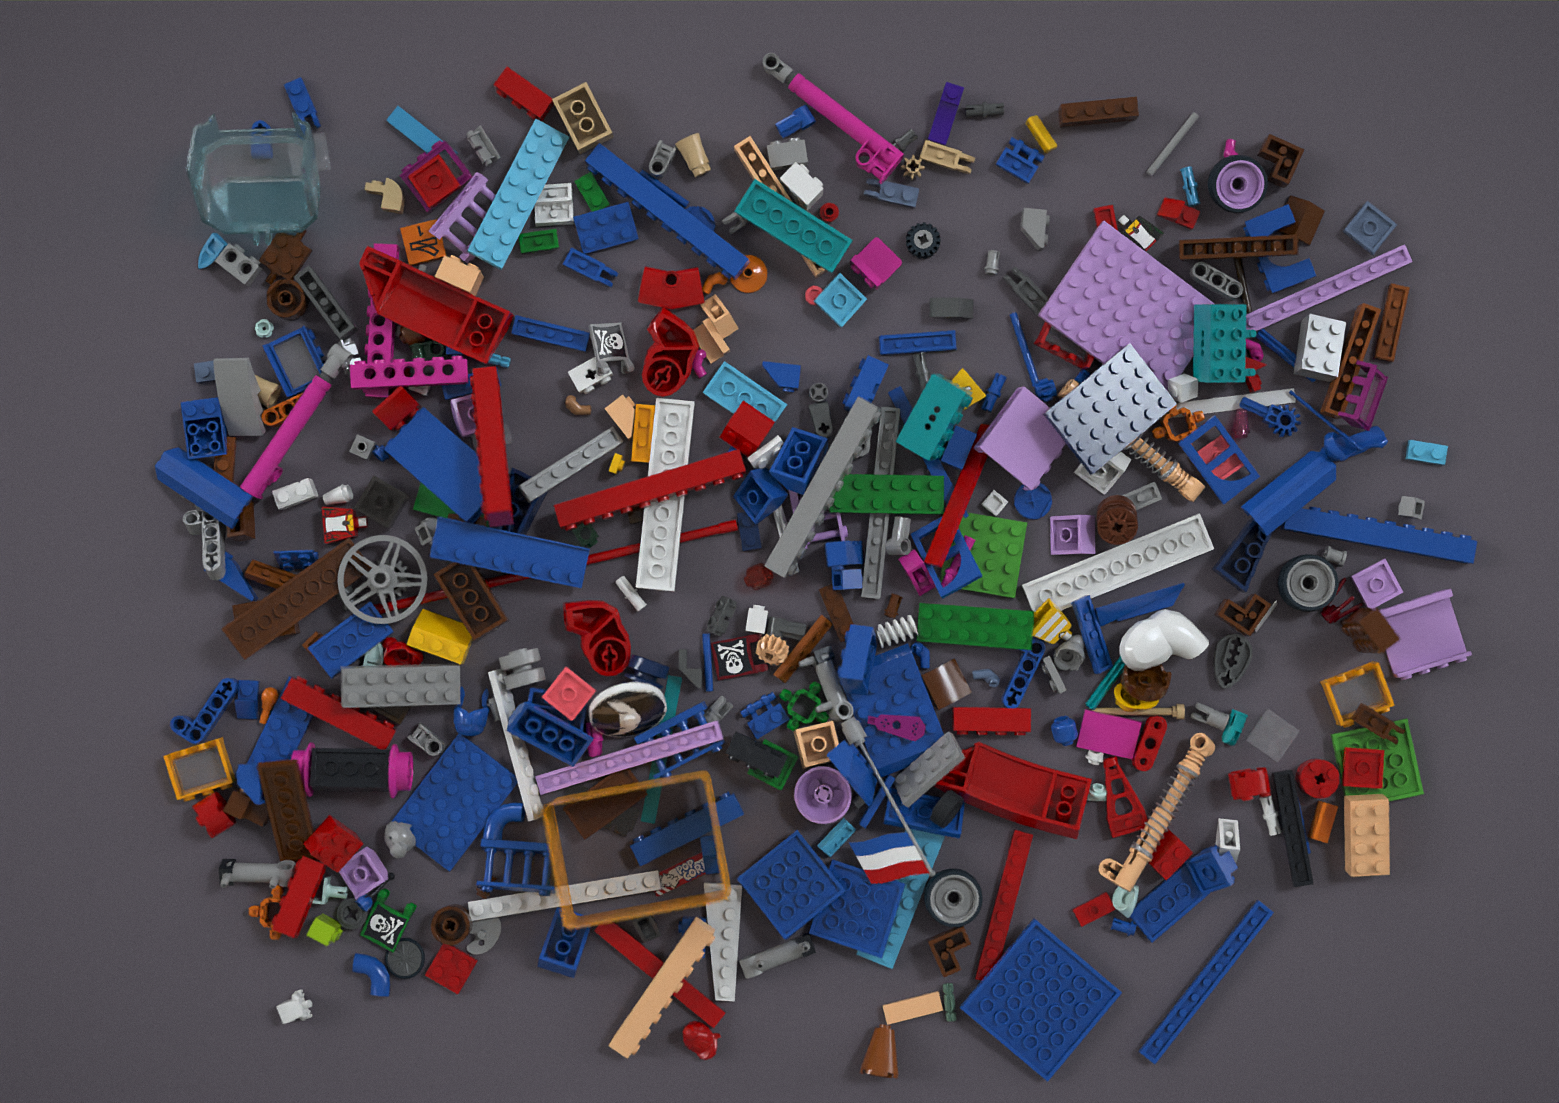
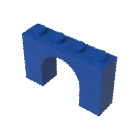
M1288 204L1245 221L1246 226L1243 229L1246 237L1271 236L1276 231L1296 224ZM1259 257L1260 262L1257 263L1260 273H1265L1267 280H1264L1267 291L1271 290L1273 294L1317 277L1310 258L1284 267L1273 264L1267 257Z

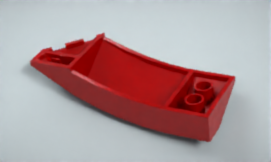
M979 741L974 746L961 750L965 758L933 785L944 792L952 790L963 798V802L1001 818L1077 840L1092 779L1054 770L1017 758Z

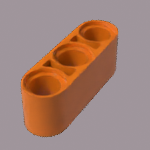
M303 393L266 409L262 413L264 424L270 427L282 425L288 416L286 414L287 406L292 405L294 407ZM271 413L276 414V420L273 423H270L268 420Z

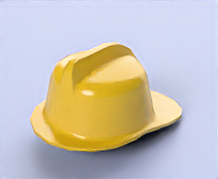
M1121 683L1117 684L1114 688L1115 702L1126 712H1134L1138 709H1151L1159 703V700L1144 702L1133 698L1125 692Z

